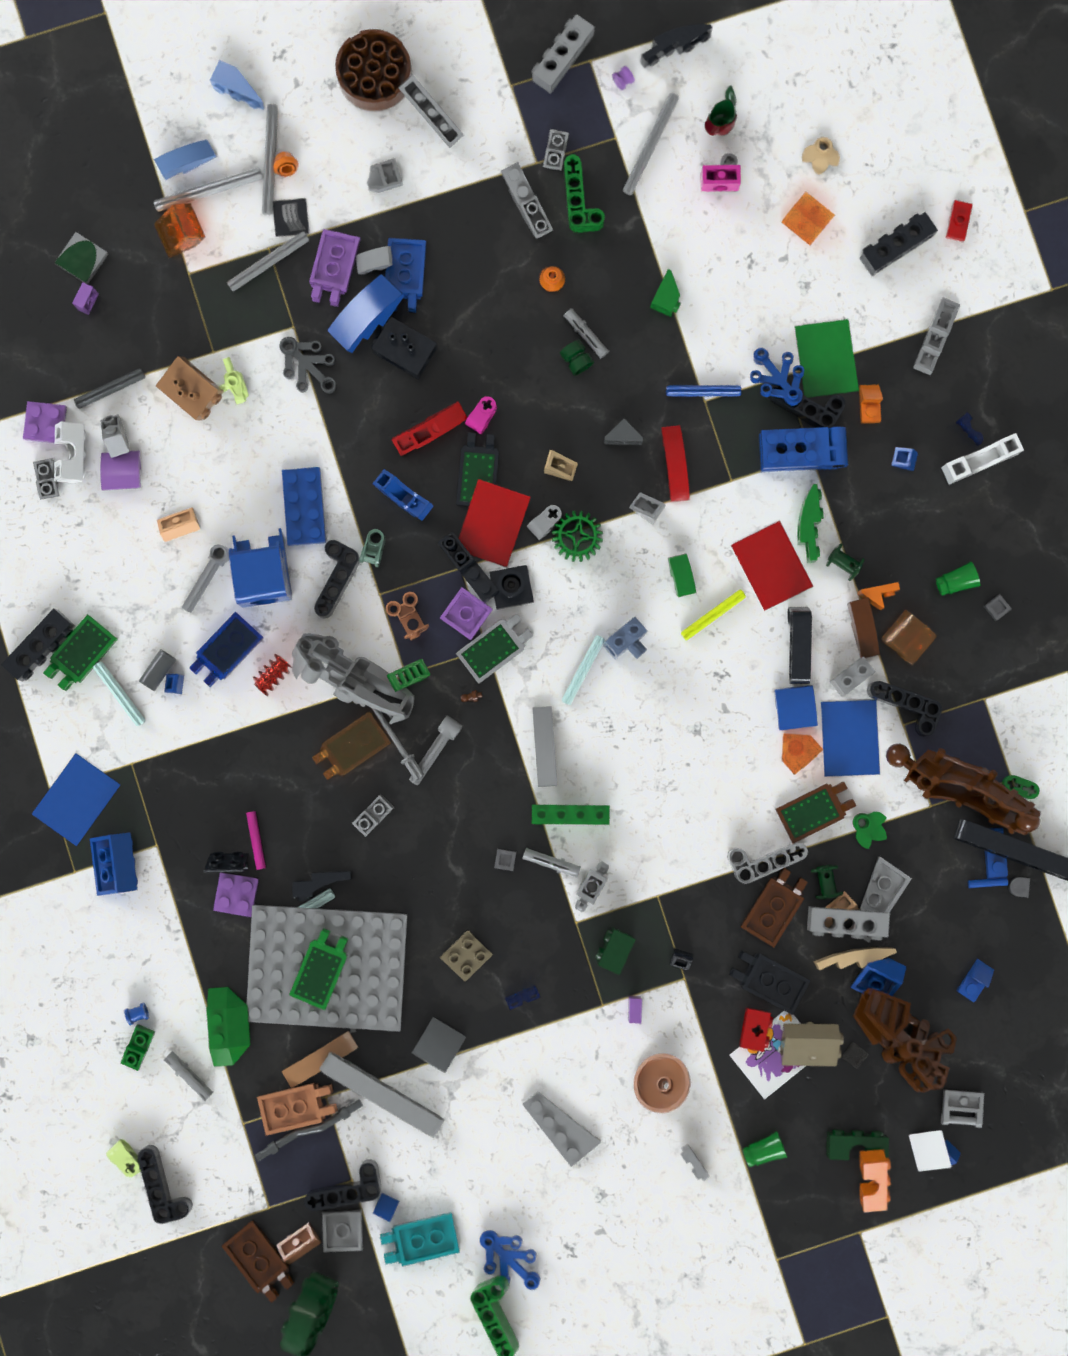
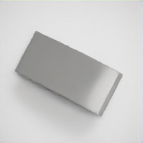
M550 129L544 168L562 171L569 136L568 132Z
M391 246L372 249L356 255L358 274L364 275L373 270H383L392 266Z
M53 458L33 462L37 478L35 482L40 500L59 496L58 482L54 481Z
M380 794L352 824L366 837L393 810L394 806Z

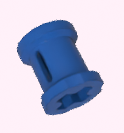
M144 1002L138 1007L124 1009L126 1021L130 1026L136 1021L149 1019V1012Z

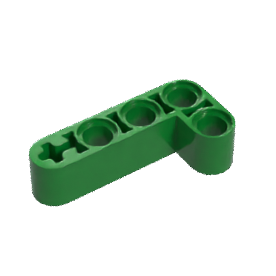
M569 155L564 162L569 228L577 233L598 231L604 226V212L596 208L585 209L581 160L576 155ZM570 164H574L575 173L571 174L572 170ZM571 182H577L579 186L571 187L569 184ZM573 200H578L580 202V205L574 206L571 204V202ZM593 217H598L601 219V221L598 223H594L591 219ZM576 218L581 219L582 223L575 224L572 221Z
M501 1275L478 1284L470 1295V1300L497 1356H514L519 1349V1342L498 1302L509 1288V1281ZM495 1285L499 1286L501 1291L496 1289Z

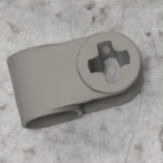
M556 505L548 506L527 525V528L541 540L551 531L555 523L559 522L562 516L560 508ZM549 511H557V518L555 519L554 517H552L550 519Z

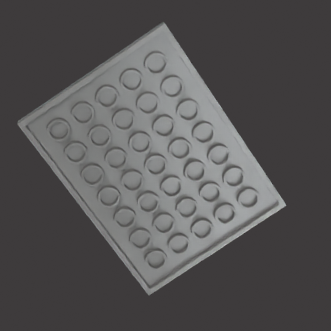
M252 905L247 988L249 1022L401 1031L408 914ZM323 928L331 931L326 944L336 948L341 936L349 938L343 951L346 952L348 957L326 1010L289 996L312 940H318Z

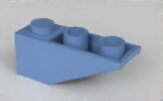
M219 60L210 78L213 89L220 94H229L236 101L240 102L242 100L247 102L254 109L260 108L264 110L263 101L236 67Z

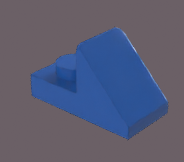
M977 959L956 991L970 1001L975 1002L983 988L990 986L994 969Z

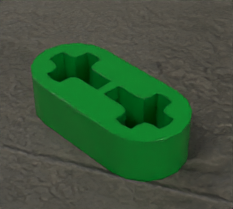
M1009 775L1002 781L1003 786L1010 791L1015 789L1025 799H1035L1039 795V786L1029 780ZM1014 779V783L1019 785V787H1011L1010 789V785L1007 782ZM1032 786L1034 793L1028 796V792L1023 790V787L1030 788Z

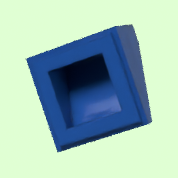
M896 447L892 466L913 471L918 453L914 449Z
M382 1193L373 1214L390 1222L399 1204V1200Z

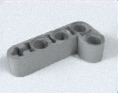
M793 843L749 862L744 850L733 848L728 852L727 858L736 879L741 883L747 884L806 858L808 850L802 843ZM795 847L802 849L799 852L800 856L793 854L789 857L788 853L796 851ZM736 851H739L742 855L739 862H734L732 859V855ZM778 854H783L785 860L779 865L776 863L775 858ZM762 861L767 864V869L764 872L758 870V864ZM744 869H747L750 874L746 880H742L740 877V872Z

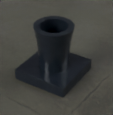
M527 565L489 572L492 583L499 591L494 596L496 610L534 603ZM514 582L515 587L509 588L508 583Z

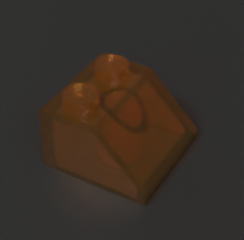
M191 203L173 204L154 223L168 257L176 256L196 247L206 237Z

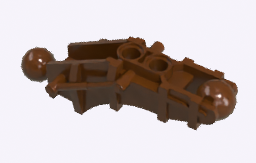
M893 744L887 749L886 759L888 763L896 768L903 766L907 768L909 773L904 781L908 782L910 780L917 785L918 789L924 790L925 792L922 795L924 798L956 802L955 805L959 808L962 805H966L989 818L988 822L992 825L996 823L1008 828V832L1012 835L1015 832L1027 835L1039 827L1041 812L1034 807L1036 804L1023 798L1015 789L1010 791L996 781L995 778L998 773L995 770H991L988 773L989 770L963 762L959 758L945 754L946 751L943 748H939L937 752L928 749L917 761L910 758V751L903 744Z

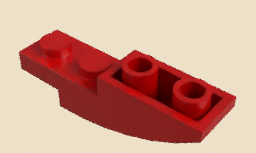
M458 401L426 418L425 421L393 437L392 442L400 456L435 440L465 421L468 417Z

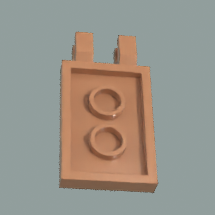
M311 1083L258 1096L257 1100L266 1136L322 1123L323 1119H326V1115L336 1113L338 1111L336 1103L323 1106L321 1096L334 1092L332 1084L318 1087V1084Z

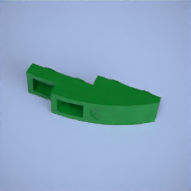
M813 484L803 501L798 519L797 544L805 545L807 563H815L818 560L817 558L820 557V548L816 546L815 540L818 538V529L814 525H818L821 522V519L824 518L823 508H820L819 500L822 499L821 489H818L817 484Z

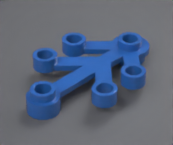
M758 348L755 350L754 362L757 365H764L772 376L761 375L760 371L754 370L750 373V381L752 383H765L761 386L760 393L762 396L784 398L788 405L794 406L801 402L803 398L799 385L801 378L804 376V368L800 365L793 368L794 378L790 386L787 382V377L794 358L791 352H785L782 355L783 364L780 373L770 361L769 353L766 349ZM770 384L778 385L783 390L772 389V386Z
M493 1230L484 1231L480 1236V1244L486 1249L485 1273L491 1275L496 1270L497 1265L494 1262L495 1251L500 1256V1275L506 1277L509 1284L511 1279L508 1275V1265L524 1280V1285L527 1289H537L541 1281L539 1274L533 1271L528 1273L515 1260L524 1259L527 1263H533L537 1253L533 1249H528L527 1251L505 1250L501 1245H510L513 1249H519L523 1243L522 1238L518 1235L513 1237L498 1236ZM486 1239H490L492 1243L487 1242ZM513 1240H517L519 1244H514ZM527 1254L533 1255L534 1258H529ZM490 1265L493 1267V1269L490 1270L487 1266Z

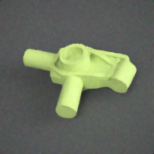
M230 357L223 359L227 373L223 376L225 383L219 387L224 392L230 389L236 404L246 402L249 393L242 373L237 370L234 371Z

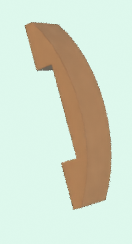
M348 1030L281 1072L290 1087L293 1088L319 1073V1068L329 1052H333L343 1058L357 1049L358 1045Z

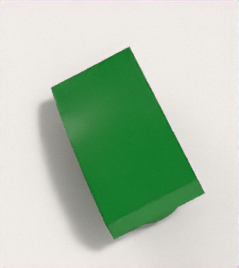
M687 554L669 557L670 574L674 580L676 596L682 597L696 593L694 577Z
M137 1024L120 1064L138 1071L156 1031Z

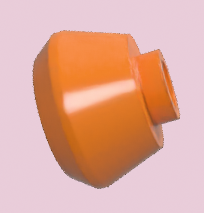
M280 152L276 155L273 169L277 175L288 177L297 171L299 163L291 153Z
M556 266L546 267L540 274V284L547 291H558L565 283L564 272Z

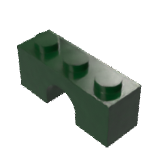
M833 1129V1132H827L826 1156L829 1159L849 1160L850 1150L855 1145H863L865 1151L884 1150L886 1158H889V1138L882 1131H872V1134H864L862 1130H852V1133H844V1130Z

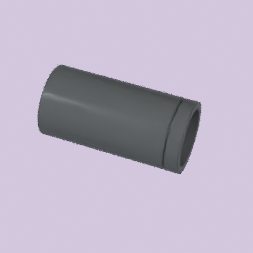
M160 649L139 679V682L155 691L176 659Z

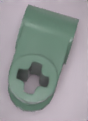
M378 529L369 531L360 555V563L367 562L374 564L377 568L379 567L386 542V537L382 531ZM374 534L381 535L379 543L372 542Z

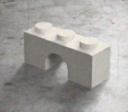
M63 421L55 424V444L66 446L69 451L68 460L61 459L54 462V481L67 483L83 481L86 473L83 467V460L86 456V450L84 449L86 438L84 424Z

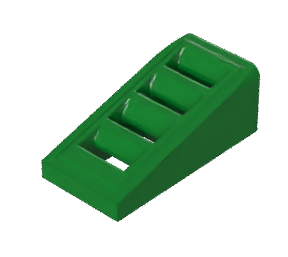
M419 659L386 676L394 691L397 692L430 676V672L423 659ZM396 675H398L402 685H400Z

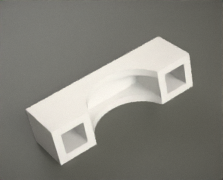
M1015 433L977 452L948 462L941 468L950 485L1014 457L1024 451Z

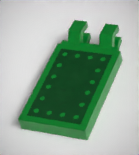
M87 614L50 657L51 660L49 662L52 664L47 667L43 674L53 679L59 671L64 673L66 676L58 686L67 691L73 683H81L93 669V666L103 658L118 639Z
M325 928L321 930L318 940L314 939V941H311L289 994L291 997L322 1010H326L348 957L346 952L343 951L349 939L341 936L336 948L329 946L326 942L331 931Z

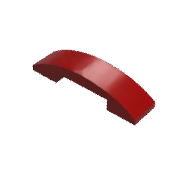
M680 425L661 427L669 480L670 501L690 500Z

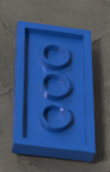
M320 467L282 470L287 545L297 546L326 543Z

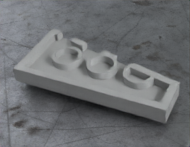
M536 1092L523 1103L525 1109L571 1167L601 1143V1140L593 1136L587 1129L579 1125L539 1092Z

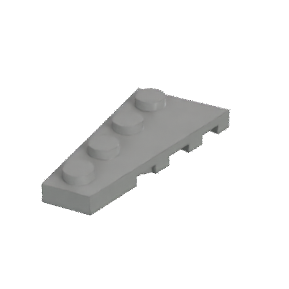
M878 856L859 910L889 913L912 878ZM870 920L865 921L863 924L865 930H869L872 926ZM863 935V939L869 943L871 941L870 936Z

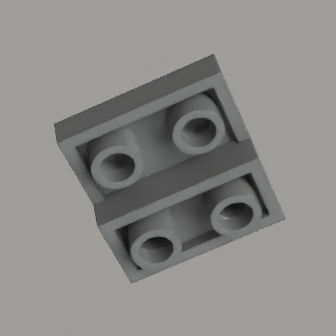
M433 1017L412 1054L445 1073L466 1036Z

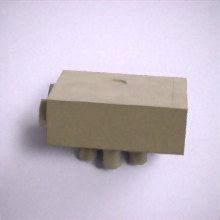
M807 1022L806 1024H783L780 1047L782 1065L837 1066V1060L841 1058L840 1045H843V1033H840L839 1025L814 1024L813 1022Z

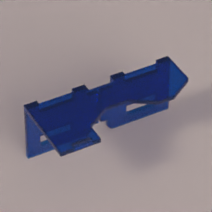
M967 412L956 423L963 428L964 432L968 433L969 437L978 446L984 441L981 432L973 430L970 423L973 417H970V414Z
M533 985L505 997L509 1009L512 1010L523 1005V1001L531 1002L540 998L536 985ZM536 994V997L531 999L529 998L530 996ZM518 1002L517 1005L511 1006V1004Z

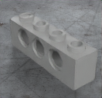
M577 14L573 19L570 18L567 21L563 33H559L556 36L552 48H548L545 51L544 59L540 64L537 63L532 70L533 82L550 94L594 35L595 27ZM570 36H575V37H577V39H576V40H570L569 37H570ZM559 51H565L566 54H565V55H559L558 52H559ZM552 65L555 69L548 70L547 67Z
M413 74L398 87L449 148L464 136Z
M809 906L807 930L816 936H824V933H832L833 937H843L844 934H851V938L863 939L864 935L870 936L872 940H882V937H888L890 914L878 911ZM831 917L833 919L832 926L825 927V919ZM846 919L852 920V926L849 929L844 927ZM867 920H870L872 923L869 930L863 928V924Z

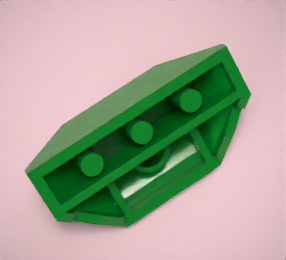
M229 987L209 988L206 1013L209 1051L214 1067L234 1065L251 1045L248 1005Z

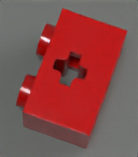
M746 1007L739 1043L741 1048L764 1052V1049L768 1048L770 1036H767L768 1028L771 1029L773 1024V1017H770V1012ZM759 1025V1028L762 1030L755 1035L752 1028H756Z

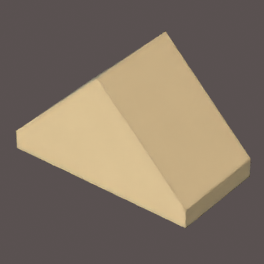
M550 450L544 473L573 481L578 463Z

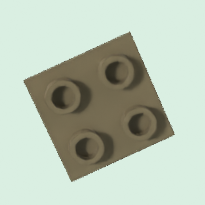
M467 930L443 953L440 959L466 982L493 954Z

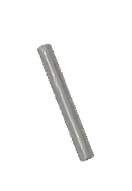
M305 232L299 233L227 282L228 286L232 291L237 290L309 241L308 236Z

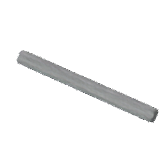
M674 93L669 94L623 188L625 194H633L678 102V95Z
M275 104L267 105L262 213L264 215H272L275 175L273 165L276 155L278 107Z
M256 168L155 200L154 205L157 211H162L263 178L261 169Z

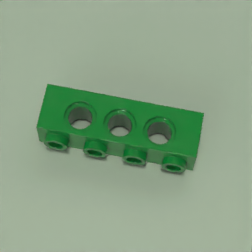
M532 805V824L609 825L610 805Z

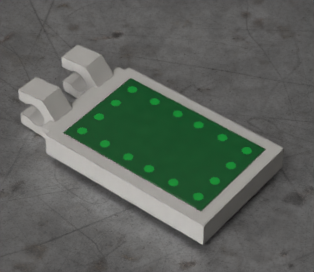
M518 614L508 621L500 619L456 653L478 684L525 650L524 643L533 637L529 629L519 637L512 629L522 621Z

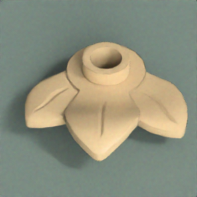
M826 137L817 139L815 144L808 146L802 155V162H812V168L818 175L824 173L829 165L838 166L840 161L839 153L833 149L832 141ZM825 145L826 149L822 150L820 146Z

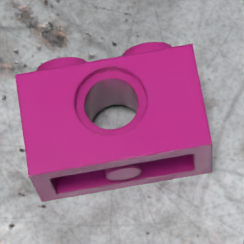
M741 165L702 166L701 192L739 191L741 185Z

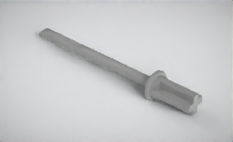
M372 708L404 759L401 761V764L407 767L415 781L423 778L424 773L416 763L415 755H408L381 711Z

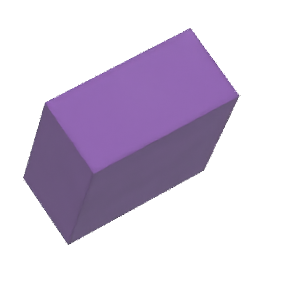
M82 282L72 304L79 311L89 315L99 293L94 287Z
M628 996V1022L641 1023L642 998L641 996Z

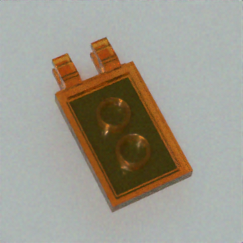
M368 712L322 743V751L313 756L312 759L316 764H319L328 758L333 766L325 771L323 775L329 780L336 774H339V776L346 775L390 745L391 742L371 713Z

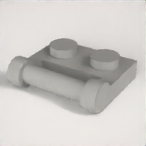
M943 1089L941 1124L974 1125L976 1128H981L984 1093ZM950 1111L975 1112V1116H950Z

